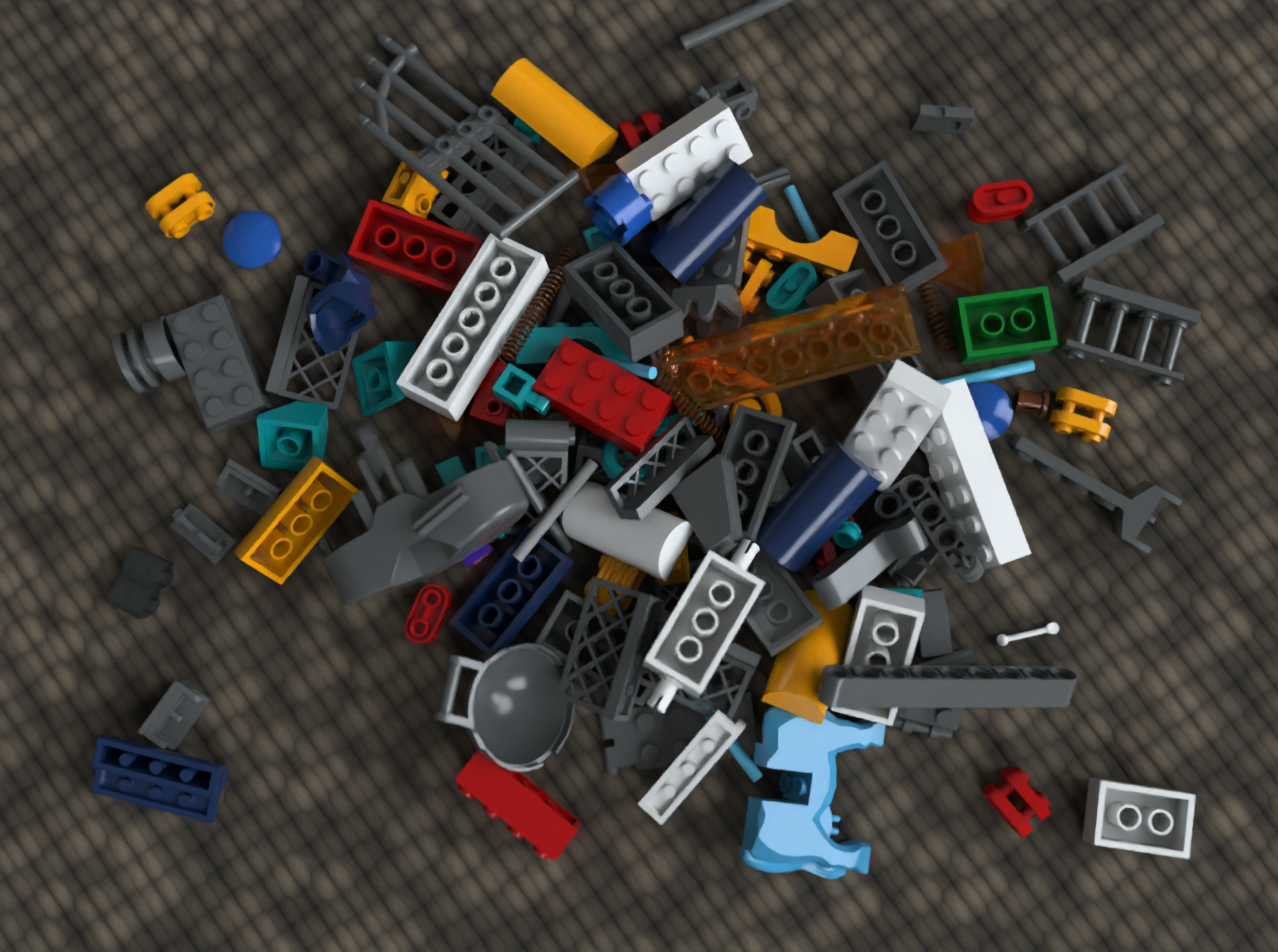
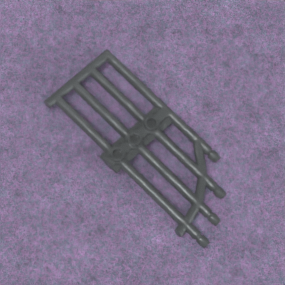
M383 33L379 34L377 41L395 56V59L388 67L369 53L362 55L361 59L364 64L381 78L377 90L367 85L365 81L358 77L352 80L353 87L374 104L376 124L361 113L355 117L357 124L500 241L504 240L580 180V176L575 170L564 175L505 129L503 126L507 124L508 120L494 106L490 107L488 104H485L479 108L414 56L418 53V49L413 43L403 48L395 41H392L389 36ZM404 65H407L470 116L457 123L400 78L397 73ZM392 85L447 129L448 132L438 139L434 138L387 100L390 86ZM387 115L422 142L426 148L414 155L389 135ZM494 134L555 182V184L545 192L542 191L482 142ZM473 150L534 200L524 208H521L464 162L461 157ZM451 166L513 217L500 225L438 174Z

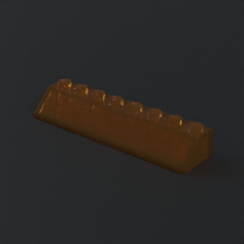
M904 282L666 348L661 364L664 373L667 372L669 374L668 377H672L673 381H677V385H681V389H684L685 393L690 395L689 398H693L694 402H697L698 406L702 407V410H709L921 353V348ZM680 392L674 400H676L680 395H682L683 392ZM682 408V409H678L680 415H686V414H687V412H686V413H682L683 408Z

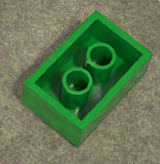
M1048 286L957 298L950 306L960 365L1048 353L1058 345Z

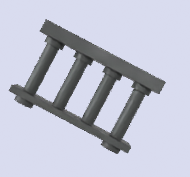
M1127 163L1118 168H1115L1114 165L1106 168L1098 174L1099 179L1046 210L1041 212L1038 208L1023 218L1025 222L1018 229L1020 235L1033 228L1057 265L1055 267L1057 273L1049 279L1055 289L1155 232L1165 223L1159 213L1150 218L1146 214L1142 215L1119 180L1129 169ZM1106 185L1110 187L1132 221L1130 224L1132 229L1125 233L1121 229L1117 230L1094 192ZM1082 199L1107 236L1105 238L1107 243L1099 248L1096 244L1091 243L1069 209L1070 206ZM1056 214L1060 216L1082 251L1080 253L1082 258L1075 262L1071 258H1066L1044 221Z
M1084 277L1076 284L1073 296L1082 298L1081 301L1084 302L1073 340H1065L1059 345L1057 351L1066 353L1065 356L1072 360L1083 361L1086 359L1152 379L1153 384L1161 387H1171V385L1173 386L1184 380L1185 374L1172 371L1182 332L1197 325L1202 312L1088 277ZM1099 303L1110 306V310H1112L1102 349L1085 344L1095 306L1099 305ZM1128 312L1139 315L1141 319L1131 358L1114 353L1124 314ZM1157 321L1168 324L1170 328L1160 367L1143 362L1153 323Z

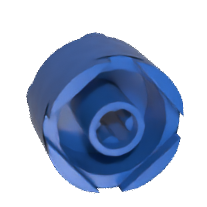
M623 172L611 175L583 201L586 211L591 208L594 216L590 218L594 225L610 241L619 239L621 241L620 246L627 244L652 220L650 210L653 208L651 200L645 194H639L632 187L630 178Z

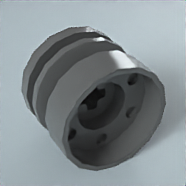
M165 316L144 323L142 327L143 336L134 327L127 330V335L120 332L112 336L113 350L118 365L130 386L137 393L141 394L148 391L149 385L153 388L159 387L161 385L160 373L169 382L187 376Z

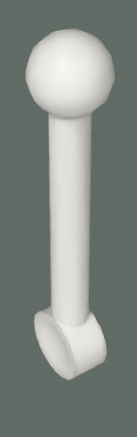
M1055 622L1047 623L1046 627L1008 636L1000 634L997 637V643L1000 646H1005L1008 642L1044 633L1056 634L1059 631V626Z

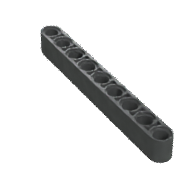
M827 665L823 669L817 699L820 703L833 708L1068 707L1077 675L1067 668L1057 666Z

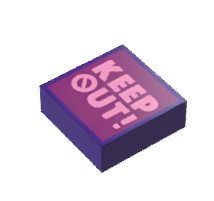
M489 543L462 561L466 567L471 569L495 552V550Z

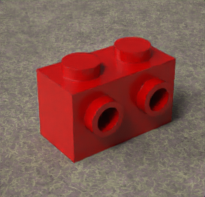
M495 360L479 386L469 415L472 420L506 431L507 418L505 416L508 415L510 417V412L515 414L516 410L498 400L492 390L507 367L502 362Z

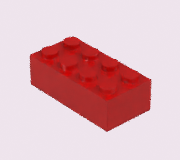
M370 199L348 255L357 265L450 298L484 242L477 237Z
M566 336L532 386L535 393L550 401L551 409L635 457L648 446L669 412L672 401L670 395Z
M479 750L476 751L454 779L459 784L457 789L471 800L473 797H476L484 804L482 809L495 820L498 817L509 824L507 830L520 840L525 837L533 844L531 849L544 860H547L549 857L555 861L578 832L582 823L521 772L512 771L490 762Z

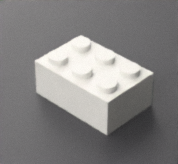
M1089 777L1082 840L1093 845L1189 859L1196 795L1183 791Z

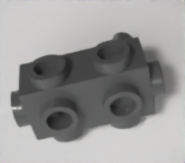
M742 74L706 90L701 84L697 83L691 88L693 95L688 97L690 110L687 111V114L716 96L729 106L735 119L744 120L751 115L752 111L756 110L755 101L758 100V94L752 83L748 85Z

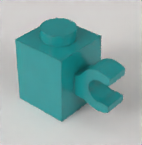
M511 363L508 364L492 388L498 400L520 414L523 413L528 405L540 415L545 416L551 407L549 405L550 401L533 391L532 386L536 379Z

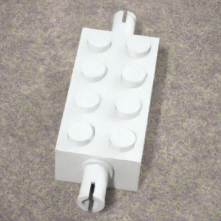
M742 539L730 561L709 550L643 663L644 667L658 674L660 678L658 685L646 702L647 705L654 708L658 699L662 697L656 711L665 713L677 689H683L698 699L766 583L747 572L756 553L760 550L755 543L752 544L746 554L745 551L750 541Z

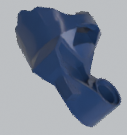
M315 249L310 251L305 257L303 269L307 275L317 278L323 283L318 293L306 305L305 313L317 344L321 346L325 353L330 354L333 351H340L348 343L354 331L364 326L371 316L373 317L378 314L370 296V279L362 271L353 267L348 253L341 251L334 258ZM358 309L361 312L360 315L348 322L347 319Z

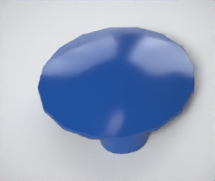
M248 211L240 213L232 218L224 229L222 238L224 251L229 259L242 269L264 266L279 256L282 251L280 228L273 218L263 212Z
M979 382L968 385L967 387L988 441L994 440L1004 434L1011 424L1013 416L1012 401L1007 393L996 384Z

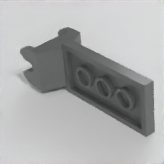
M751 172L748 173L756 181V177ZM751 215L681 285V288H673L672 300L682 309L683 320L687 314L692 316L697 321V334L705 342L713 335L714 327L718 322H722V332L728 341L737 335L741 327L744 309L735 289L741 286Z
M1013 433L1008 441V444L1014 446L1012 453L1031 464L1034 459L1041 462L1038 467L1039 469L1058 480L1061 475L1067 477L1065 484L1084 495H1087L1088 491L1094 493L1091 498L1092 500L1113 511L1111 532L1148 554L1152 548L1137 540L1136 537L1147 521L1152 524L1155 522L1156 518L1151 516L1160 500L1164 498L1178 506L1183 502L1166 490L1145 480L1120 494L1016 433Z

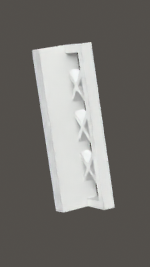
M717 710L641 799L638 805L662 825L737 739L747 724L741 718L736 723H733L720 710Z

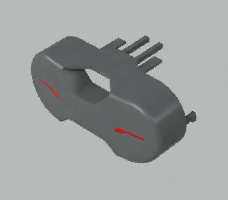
M484 443L493 464L477 469L430 494L411 458L394 466L407 491L406 493L384 449H377L375 452L397 493V496L389 501H386L366 460L361 459L357 461L379 507L376 508L374 514L363 490L352 495L351 498L368 531L335 551L327 536L321 538L319 544L321 550H325L327 554L323 564L345 605H353L393 593L443 572L498 538L524 515L529 507V501L508 461H501L496 452L498 447L495 443ZM462 486L468 493L469 500L426 535L420 536L411 525L412 521L453 487Z

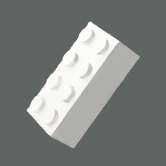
M714 96L615 163L620 172L625 173L630 178L632 187L639 194H645L651 200L653 208L650 210L652 221H655L693 196L695 191L704 186L714 175L716 169L729 158L740 165L753 155L729 106Z
M899 359L895 361L842 443L844 447L883 480L877 488L882 493L891 486L937 421L952 393V390Z
M870 585L863 587L860 590L840 665H911L925 617L924 599ZM831 707V711L893 726L898 709Z

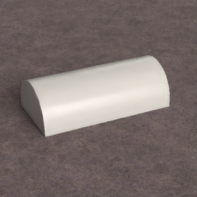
M593 481L585 482L564 509L562 525L565 534L573 540L666 581L693 532L689 522L655 507L642 520L620 519L604 490L605 486ZM618 492L623 501L627 496Z

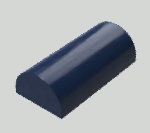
M835 439L763 518L756 540L780 564L798 573L881 485L883 480Z
M528 526L524 528L450 620L453 626L488 656L509 646L574 564L573 561L542 537L522 562L516 559L512 554L532 530Z

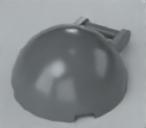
M518 644L498 650L487 657L482 663L460 656L447 655L446 663L449 664L439 710L434 711L433 720L465 727L469 738L482 755L490 762L512 771L527 772L544 766L541 762L551 753L558 754L569 736L574 720L575 704L556 697L563 674L560 666L565 664L553 651L538 644ZM461 668L474 671L464 693L463 717L451 714ZM571 681L568 694L575 696L573 682Z

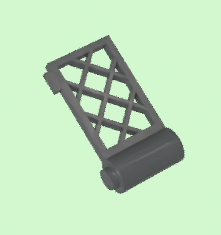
M506 419L505 452L512 450L516 457H526L532 463L525 469L527 475L537 468L547 477L535 488L548 508H550L558 496L550 501L541 491L551 482L560 489V494L566 488L568 446L575 445V427H569V420ZM548 457L561 458V466L552 474L541 464ZM560 474H561V482L557 479V477H558ZM528 508L525 514L530 520L524 525H512L505 531V534H520L526 526L533 529L535 526L533 524H537L540 520L539 515H535ZM563 510L558 517L560 518L559 525L564 531L562 525ZM547 530L544 535H551V534H550V532Z

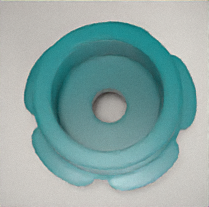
M846 521L835 532L833 540L844 549H852L856 544L861 543L863 537L860 535L861 530L855 522Z

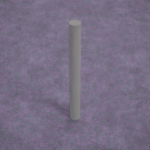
M590 458L586 461L513 552L512 555L520 562L525 559L599 466Z

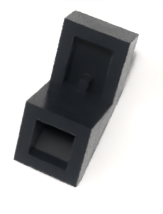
M651 220L645 228L629 241L632 259L651 278L665 276V267L646 247L654 234L659 231L656 220Z

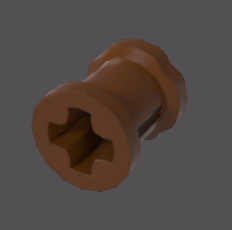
M1016 387L1012 400L1013 412L1037 413L1038 417L1046 415L1049 405L1048 390L1035 392L1024 390L1023 387Z

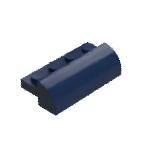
M729 158L716 169L714 175L704 186L695 191L693 197L685 206L674 213L672 219L665 227L654 234L646 247L678 281L684 284L769 194L744 169Z
M102 734L97 738L92 767L96 768L92 793L212 823L216 819L221 790L226 786L227 766Z

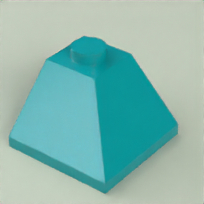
M385 341L352 359L363 417H368L403 400L405 394L396 382L417 350L415 342Z
M296 401L258 414L257 428L261 467L300 472L313 455L322 461L324 460L328 435L327 405Z

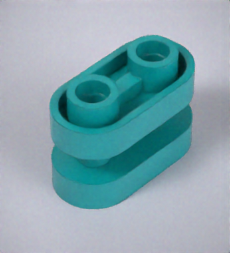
M797 262L791 265L767 292L766 301L775 324L781 328H791L797 325L810 310L804 297L820 286L815 269L810 263Z

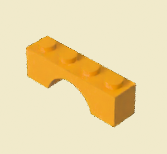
M759 205L750 217L746 250L753 252L755 249L766 253L765 256L778 262H781L783 259L792 263H810L815 271L822 273L821 275L824 278L830 279L849 272L860 240L831 230L825 237L813 243L803 244L791 241L778 229L774 210Z

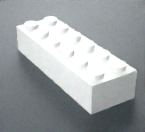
M489 234L396 382L406 397L458 422L498 357V352L504 347L503 345L507 338H509L515 325L518 324L527 306H529L550 272L544 255L507 237L500 241L493 234Z
M965 379L944 384L943 386L952 390V393L943 412L919 445L928 460L929 472L937 484L941 501L982 560L984 570L1031 554ZM961 555L963 563L969 569V561L963 555Z

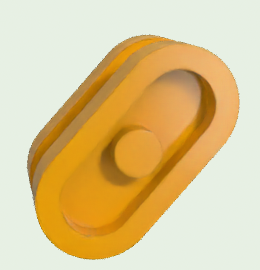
M193 173L180 176L151 197L145 205L146 210L153 219L162 218L159 227L168 238L183 237L189 232L192 225L198 221L206 220L214 212L215 201L208 192H199L202 184Z
M748 250L745 251L743 272L751 277L743 291L738 288L735 289L744 309L743 315L747 311L753 313L761 298L757 296V293L761 286L768 287L775 274L771 270L773 264L763 258L758 265L749 262L752 252Z
M1059 387L1055 401L1063 406L1062 410L1054 409L1051 411L1048 423L1053 426L1052 430L1066 435H1070L1071 432L1082 435V440L1093 444H1100V440H1107L1111 427L1103 423L1104 417H1114L1117 403L1075 388ZM1078 409L1092 414L1091 418L1075 414L1074 410Z

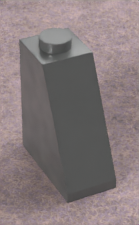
M718 453L682 480L670 492L707 552L711 550L718 555H725L736 547L735 543L743 538L734 465L730 459Z

